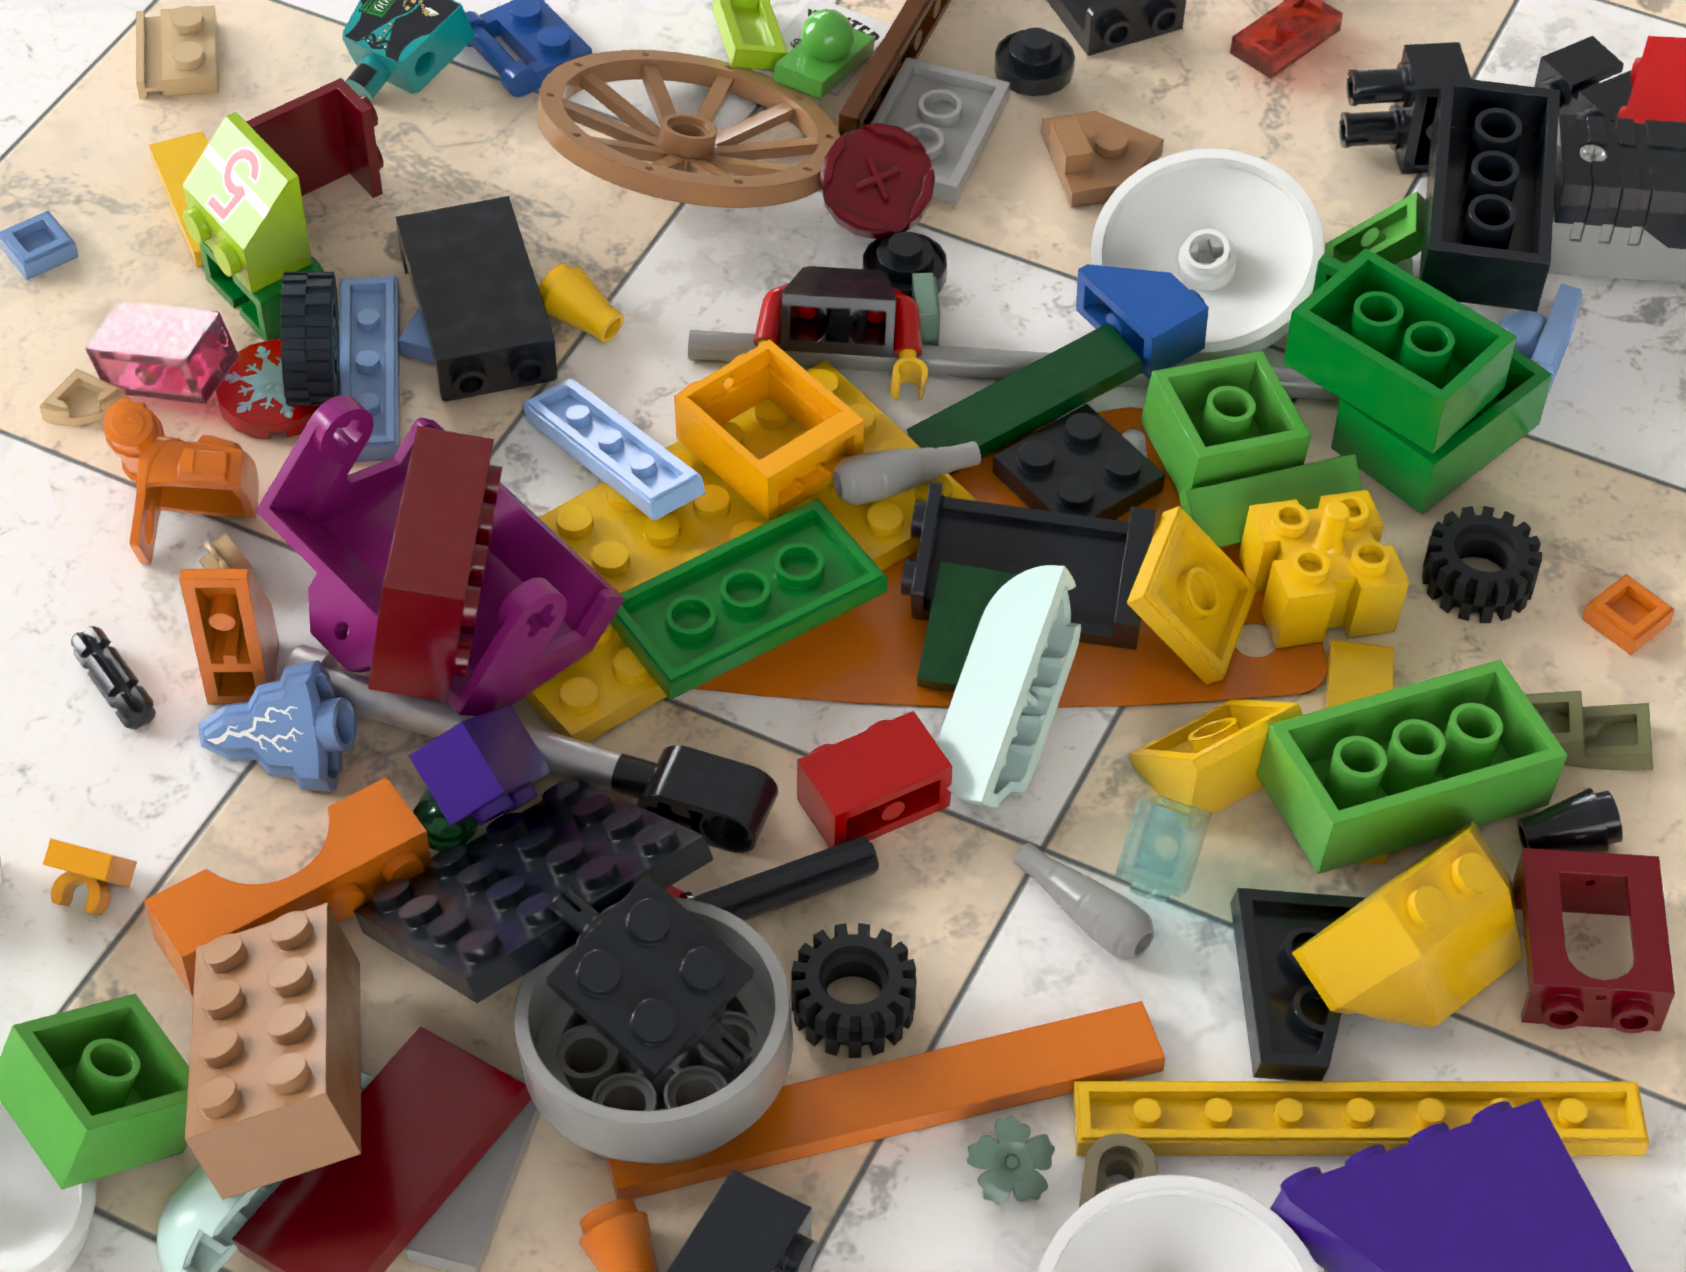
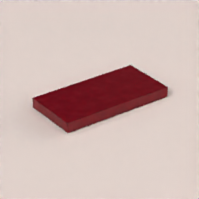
M420 1026L361 1092V1154L284 1179L234 1235L232 1240L240 1253L271 1272H385L532 1100L526 1084Z

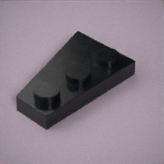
M1237 888L1230 905L1253 1078L1296 1081H1322L1330 1066L1342 1013L1330 1011L1292 952L1363 901L1364 897Z

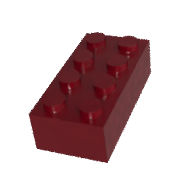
M417 426L382 585L368 689L448 702L452 677L466 678L473 638L462 637L460 634L474 635L502 473L501 466L490 465L494 439Z

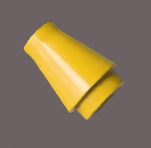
M560 263L547 273L539 285L540 295L547 315L596 337L602 343L610 341L619 332L624 323V315L613 307L579 266L571 268L566 263Z

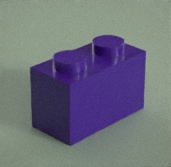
M512 705L461 721L409 755L410 760L450 826L474 817L478 825L481 826L502 813L506 815L515 811L538 796L533 784L552 773Z

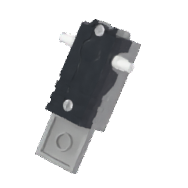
M1559 114L1551 262L1548 274L1686 284V122L1645 120L1644 124L1634 123V119L1616 118L1615 122L1605 121V117L1587 116L1586 120L1576 119V115Z

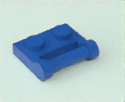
M513 0L480 15L474 11L465 12L476 35L466 47H473L501 76L502 86L514 97H522L539 90L546 76L563 63L592 54V48L544 0ZM499 36L523 61H516L494 38Z

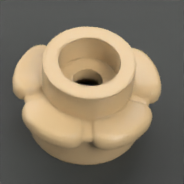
M226 533L211 544L208 540L203 543V547L208 554L201 558L199 562L204 569H249L252 575L256 573L246 557Z

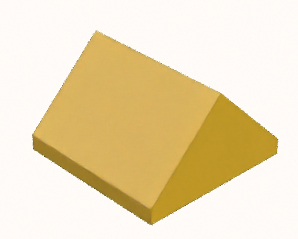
M1230 699L1130 752L1128 755L1133 767L1185 826L1189 828L1263 788L1256 774L1270 724L1301 716L1303 713L1299 703Z

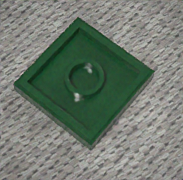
M940 561L917 676V686L955 692L984 610L997 591L1018 574Z

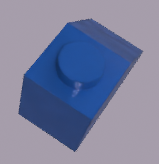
M1091 264L1078 269L1076 311L1095 329L1110 323L1142 359V373L1149 380L1152 371L1171 368L1205 349L1209 307L1199 293L1192 289L1189 290L1172 273Z

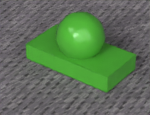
M822 9L814 12L806 19L802 27V42L775 64L773 80L817 99H822L873 54L875 37L854 29L847 17L837 10Z

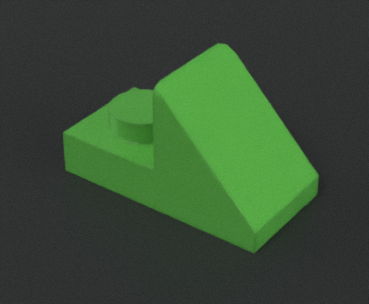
M1417 191L1325 243V255L1347 264L1363 249L1367 248L1412 275V257L1417 255L1422 249L1426 199Z

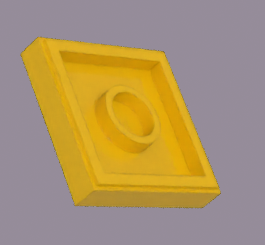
M1178 506L1163 512L1127 604L1208 685L1224 679L1257 587L1196 522Z

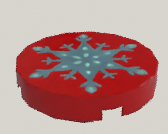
M273 339L247 346L233 354L218 372L215 391L222 418L236 431L251 437L271 439L270 433L285 431L287 437L300 435L313 413L320 407L286 405L282 380L281 340Z

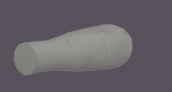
M972 441L948 447L889 449L846 457L839 462L833 471V483L838 497L851 505L870 503L899 494L902 491L910 490L943 474L981 464V453L977 443Z
M1029 842L1018 850L1014 857V864L1034 878L1052 899L1061 906L1062 910L1101 947L1121 959L1139 957L1147 950L1154 938L1153 923L1150 916L1138 905L1089 876L1083 875L1050 858Z

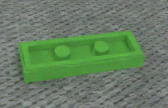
M1347 454L1178 493L1181 508L1218 547H1223L1242 541L1250 505L1297 499L1299 504L1307 510L1317 509L1321 496L1362 491L1356 456L1355 454Z

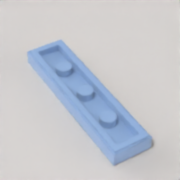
M397 276L339 279V395H349L356 399L372 415L374 421L372 434L356 462L388 460L394 457L400 447L399 284Z
M573 378L552 387L522 404L526 420L653 521L705 494L703 479L699 473Z

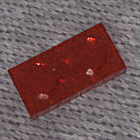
M1285 0L1232 36L1230 54L1272 79L1340 31L1343 13L1322 0Z

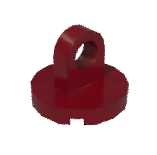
M881 123L863 125L862 129L854 130L850 134L848 131L836 139L824 157L820 176V187L824 205L836 223L856 236L873 239H883L892 234L906 232L918 224L931 205L935 185L933 164H931V160L926 154V149L919 139L898 126Z

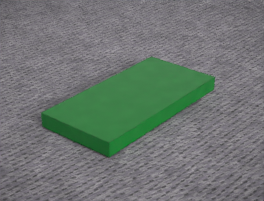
M817 498L620 593L625 600L611 620L610 625L667 697L672 700L886 593L887 576Z

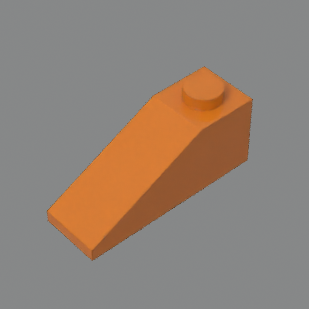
M181 569L179 581L207 704L249 702L258 685L275 681L279 640L271 602L249 569Z

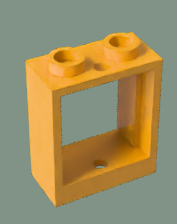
M771 340L766 341L748 353L740 354L729 364L700 381L692 382L683 391L674 395L676 438L768 521L832 483L833 471L842 459L864 453V420ZM770 398L807 432L759 460L722 428L721 425L763 400Z

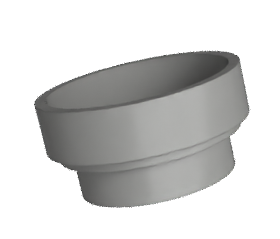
M673 897L754 969L752 978L730 1000L721 1019L722 1024L748 1047L752 1048L748 1057L743 1063L740 1062L739 1067L732 1073L727 1066L700 1043L696 1048L679 1055L655 1081H652L546 985L547 976L570 954L575 944L523 976L514 1006V1027L526 1087L541 1115L565 1138L606 1161L607 1157L648 1164L677 1163L705 1155L734 1139L754 1124L771 1106L786 1080L793 1051V1032L787 979L779 959L767 941L742 919L723 909L696 900ZM588 1070H596L591 1073H582Z

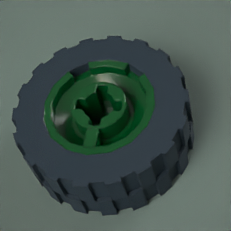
M284 272L282 277L280 304L281 362L284 397L288 406H321L327 400L339 396V312L334 272Z

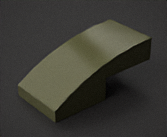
M1581 691L1525 694L1568 756L1564 765L1602 770H1653L1649 703L1583 707Z

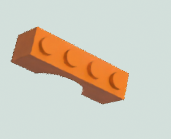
M387 777L327 807L329 830L326 841L318 855L297 873L275 882L243 884L224 879L204 869L144 900L154 939L191 996L194 994L196 947L210 943L221 935L237 934L275 921L286 913L304 911L328 903L337 922L344 921L355 915L353 910L372 900V893L380 886L397 879L409 880L424 872V869L429 866L431 859L427 831Z

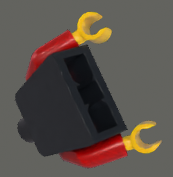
M807 266L803 267L791 282L773 288L766 293L762 300L753 344L756 347L771 340L783 351L891 358L895 356L899 360L893 366L890 384L891 397L894 400L899 399L900 384L904 382L912 383L918 388V400H922L925 394L928 368L922 360L917 358L922 355L920 310L915 300L898 289L892 288L887 272L868 269Z

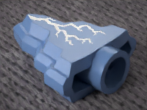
M320 660L285 667L280 680L258 685L249 702L232 703L222 707L200 722L198 729L201 747L232 761L256 760L270 776L294 778L301 790L334 791L337 789L338 778L342 769V751H349L353 747L356 740L357 723L351 702L347 698H335L329 673L323 668Z

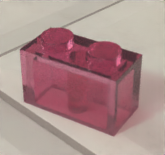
M123 301L117 304L85 348L99 378L124 389L125 395L199 404L208 403L239 358L237 349L220 311Z

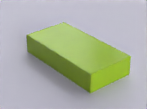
M714 0L712 10L731 67L774 71L775 64L788 51L770 0Z

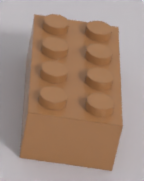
M328 903L304 911L289 912L280 916L275 921L237 934H224L215 938L210 943L196 947L185 1141L222 1200L361 1154L360 961Z

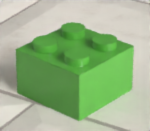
M1263 350L1152 371L1140 422L1178 492L1304 464L1312 435Z
M136 994L12 1026L0 1056V1101L62 1190L184 1153L187 1146L185 1127L189 1066Z

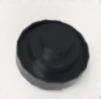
M1034 27L1009 34L998 43L994 59L996 78L1010 82V90L1028 96H1043L1058 92L1071 82L1074 73L1075 55L1073 47L1063 37L1043 28Z
M899 232L871 242L863 254L862 269L887 272L892 288L898 289L912 297V273H933V277H936L938 293L941 292L946 282L947 259L946 253L940 244L928 236L915 232Z

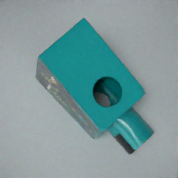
M360 0L342 33V40L354 63L357 65L345 82L358 95L363 94L370 101L374 99L386 82L411 94L420 92L476 36L462 4L454 0Z

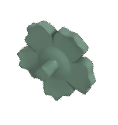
M1012 1115L1005 1119H996V1140L990 1135L983 1134L978 1142L968 1146L969 1156L967 1163L973 1167L987 1170L980 1174L977 1182L983 1188V1198L1001 1205L1009 1197L1011 1191H1013V1195L1018 1201H1024L1028 1198L1039 1200L1041 1194L1048 1189V1183L1044 1176L1035 1169L1047 1170L1051 1168V1157L1055 1147L1050 1143L1049 1137L1046 1134H1040L1028 1139L1030 1127L1020 1123Z

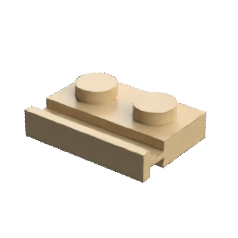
M215 5L161 9L160 16L145 17L144 11H136V85L139 99L148 98V92L163 91L164 97L219 93L218 22Z

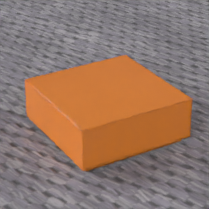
M1625 574L1585 606L1582 620L1629 655H1632L1671 624L1675 609Z

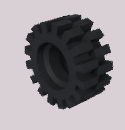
M1473 506L1462 508L1460 518L1451 511L1444 515L1443 524L1437 521L1429 538L1423 563L1422 581L1423 585L1429 584L1427 594L1431 600L1442 596L1439 608L1449 613L1456 606L1460 608L1458 618L1469 621L1471 612L1479 613L1480 623H1491L1494 612L1497 613L1501 621L1511 618L1513 609L1520 613L1526 608L1527 601L1531 600L1543 552H1539L1541 543L1538 536L1529 537L1531 527L1525 521L1516 527L1513 526L1514 514L1505 511L1501 519L1493 517L1494 507L1483 506L1482 514L1475 515ZM1467 557L1485 558L1496 563L1503 570L1493 572L1477 570L1465 564L1461 559Z
M844 923L834 925V938L830 939L825 931L821 930L813 935V947L804 943L798 950V961H793L791 1008L794 1011V1022L798 1030L806 1028V1040L815 1047L825 1038V1053L837 1056L840 1045L849 1046V1058H861V1046L869 1045L873 1056L884 1052L885 1037L893 1045H896L903 1038V1027L909 1029L912 1024L916 1003V966L914 959L908 960V948L902 941L892 947V933L881 929L876 939L870 937V925L858 923V934H848L847 925ZM855 976L866 978L877 984L880 988V994L877 998L866 1003L846 1004L829 996L827 988L835 980Z

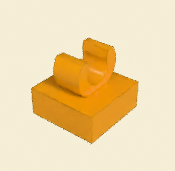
M51 838L43 861V865L67 871L60 875L52 886V903L70 907L75 889L85 884L89 896L84 911L97 915H102L110 903V890L106 882L130 888L137 861Z

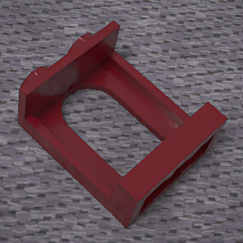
M1522 848L1512 881L1515 907L1523 912L1529 987L1521 1012V1023L1546 1024L1555 1029H1569L1576 1026L1614 1028L1620 1032L1630 1034L1645 1031H1661L1675 995L1659 856ZM1562 912L1629 916L1633 950V966L1629 972L1617 979L1600 980L1589 977L1577 970L1570 962L1566 952Z

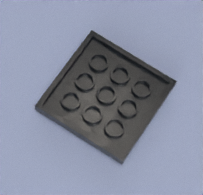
M568 780L548 788L542 794L540 802L523 812L509 813L493 820L486 827L485 834L468 844L452 846L438 852L430 859L429 866L419 875L409 880H393L380 886L372 893V900L353 910L365 935L472 1001L479 1003L576 944L580 934L557 913L549 909L551 902L558 894L561 896V892L566 886L570 885L577 894L596 911L601 913L604 909L618 904L646 875L651 877L665 890L714 859L704 835L581 780Z

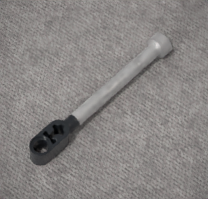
M304 644L294 649L285 665L287 667L320 660L323 668L329 673L335 698H347L351 702L355 714L437 738L461 721L476 717L459 715L447 702L368 689L369 677L339 669L338 661L331 653ZM523 723L552 773L639 799L637 806L704 835L709 846L733 853L751 851L778 796L779 791L776 782L761 769L682 745H672L662 751L658 762L655 763Z

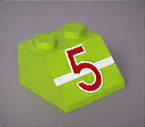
M237 112L226 116L183 183L188 210L182 213V217L190 236L198 244L205 242L213 251L221 270L228 277L235 275L253 293L282 279L284 272H296L311 265L312 258L298 175Z

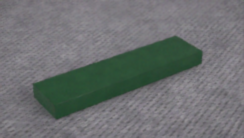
M1107 323L907 428V436L920 448L948 447L975 441L979 447L982 459L1142 374V359L1112 325ZM959 470L952 471V472H950V473H948V474H949V475H952V474L958 472Z

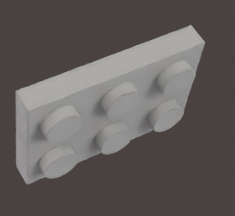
M906 57L871 124L881 123L898 126L918 138L926 149V154L929 156L931 164H933L935 185L932 199L957 204L1009 100L1010 82Z

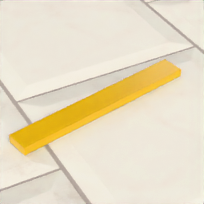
M1074 1081L1072 1093L1076 1156H1086L1089 1148L1098 1139L1110 1134L1135 1136L1144 1141L1152 1149L1155 1156H1352L1361 1151L1362 1148L1373 1145H1384L1386 1151L1407 1145L1413 1135L1434 1124L1447 1123L1450 1129L1470 1123L1472 1117L1478 1112L1498 1102L1509 1101L1512 1108L1537 1099L1542 1103L1570 1156H1644L1649 1145L1638 1081Z

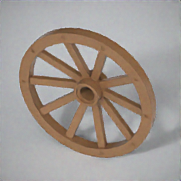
M618 50L575 58L558 66L546 76L540 88L537 105V122L543 136L556 151L576 166L607 182L644 195L699 206L721 208L766 207L808 197L821 189L820 176L824 157L836 139L840 137L838 128L831 117L818 104L801 92L779 84L773 80L774 78L752 69L732 68L729 62L679 52ZM642 79L660 127L606 83ZM663 80L710 87L696 116L676 113ZM584 89L627 125L567 100ZM729 93L768 108L717 132V128L713 124ZM786 121H790L806 136V138L739 144ZM574 122L617 140L590 136ZM811 155L810 158L797 166L754 161ZM728 173L737 174V175H744V176H732V175H730V174H728Z

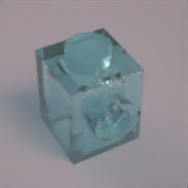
M1150 792L1138 798L1115 877L1131 881L1129 890L1147 899L1168 902L1170 894L1177 897L1182 896L1190 888L1212 812Z

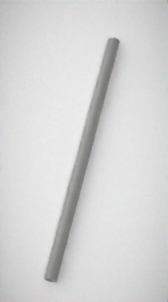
M690 330L688 359L731 362L740 354L748 353L756 348L753 344L754 334ZM922 344V355L917 358L927 365L929 375L1002 379L1050 353ZM784 351L800 366L814 367L827 360L835 369L893 372V366L899 360L895 356L891 358ZM1182 361L1174 365L1173 367L1194 364L1199 362ZM1272 367L1290 398L1337 400L1335 394L1294 369ZM1142 373L1117 387L1148 388L1150 380Z

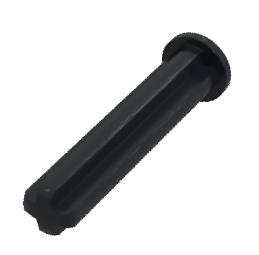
M859 837L696 896L690 891L681 893L680 898L696 900L716 906L743 921H747L874 875L879 870V862L873 844L865 837Z

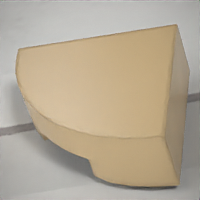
M76 368L39 405L43 421L63 426H80L103 420L107 409L119 399L126 398L124 389Z

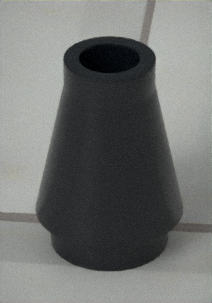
M1588 788L1536 814L1517 820L1522 848L1606 853L1608 852L1609 845L1622 842L1623 839L1618 808L1612 794L1608 790L1594 793L1591 788Z

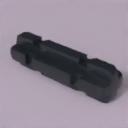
M89 626L84 632H76L71 639L74 656L83 668L89 669L88 676L110 707L117 709L115 714L124 727L137 730L143 723H151L156 716L152 698L144 687L137 685L139 680L117 649L109 646L111 641L104 631L99 627Z

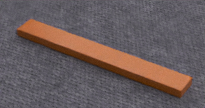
M1142 1001L785 1085L782 1086L771 1106L754 1124L734 1139L705 1155L669 1164L639 1163L607 1157V1164L617 1200L635 1199L726 1177L732 1169L743 1173L1073 1093L1074 1081H1123L1164 1070L1165 1055Z

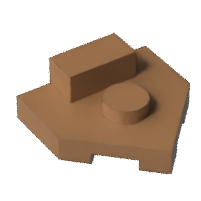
M1097 111L1042 119L1041 134L1071 207L1107 202L1114 191L1128 177L1149 163L1156 161L1163 152L1164 139Z

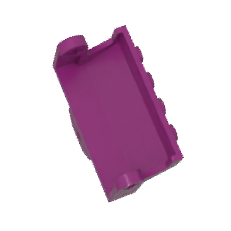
M339 395L324 402L313 413L257 507L256 512L317 572L308 587L310 633L347 671L362 673L371 670L382 585L417 426L439 430L444 429L434 420L420 417L412 425L393 458L349 474L372 434L374 421L372 415L356 399L349 395ZM501 482L495 505L494 521L474 635L460 634L462 637L473 638L466 678L452 677L447 702L459 715L479 716L513 705L594 649L625 600L612 585Z

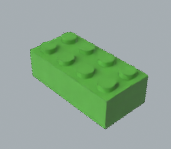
M1501 659L1270 724L1256 775L1317 874H1321L1451 835L1471 821H1474L1476 826H1481L1547 806L1568 755Z

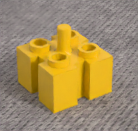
M1368 490L1321 496L1317 509L1307 510L1299 504L1297 499L1249 506L1238 556L1246 576L1257 587L1256 592L1265 591L1261 613L1276 649L1324 642L1327 629L1343 627L1347 638L1395 632L1409 580L1393 544L1383 545L1380 543L1384 524Z

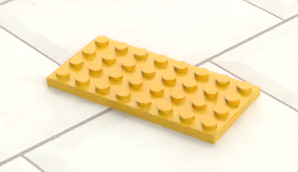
M827 360L807 370L808 373L864 420V453L889 449L920 448ZM770 398L763 400L721 425L722 428L759 460L807 432ZM680 441L671 444L666 449L702 476L705 488L704 495L653 521L608 484L602 482L539 517L619 593L627 591L769 521ZM948 473L931 480L943 483V495L946 497L976 501ZM930 481L910 490L902 491L899 494L859 505H851L840 499L832 482L773 519L818 498L880 570L883 571L919 549L920 539L911 537L912 516L916 500L927 502ZM609 623L591 652L533 690L524 698L555 733L589 743L666 698L667 695Z

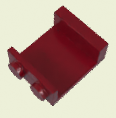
M342 78L246 121L298 175L301 196L348 174L373 198L383 194L380 169L384 167V161L376 145L374 127L378 125L376 110L367 96L363 94L358 95Z

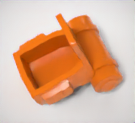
M130 397L119 399L107 409L103 418L106 442L115 454L121 458L124 473L137 485L129 544L141 564L151 565L158 520L163 510L222 517L256 518L259 493L256 464L250 455L243 451L239 443L213 435H202L197 442L167 437L164 434L161 421L151 410L147 409L144 402H132Z

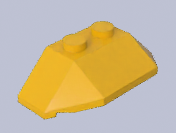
M1471 821L1304 943L1292 954L1331 1012L1348 1015L1358 1013L1382 1021L1431 1029L1443 1022L1523 959L1511 876L1474 821Z

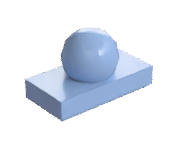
M1562 283L1547 319L1538 312L1517 309L1507 313L1498 323L1499 326L1517 336L1514 347L1516 350L1553 374L1547 397L1573 333L1583 296L1581 289Z

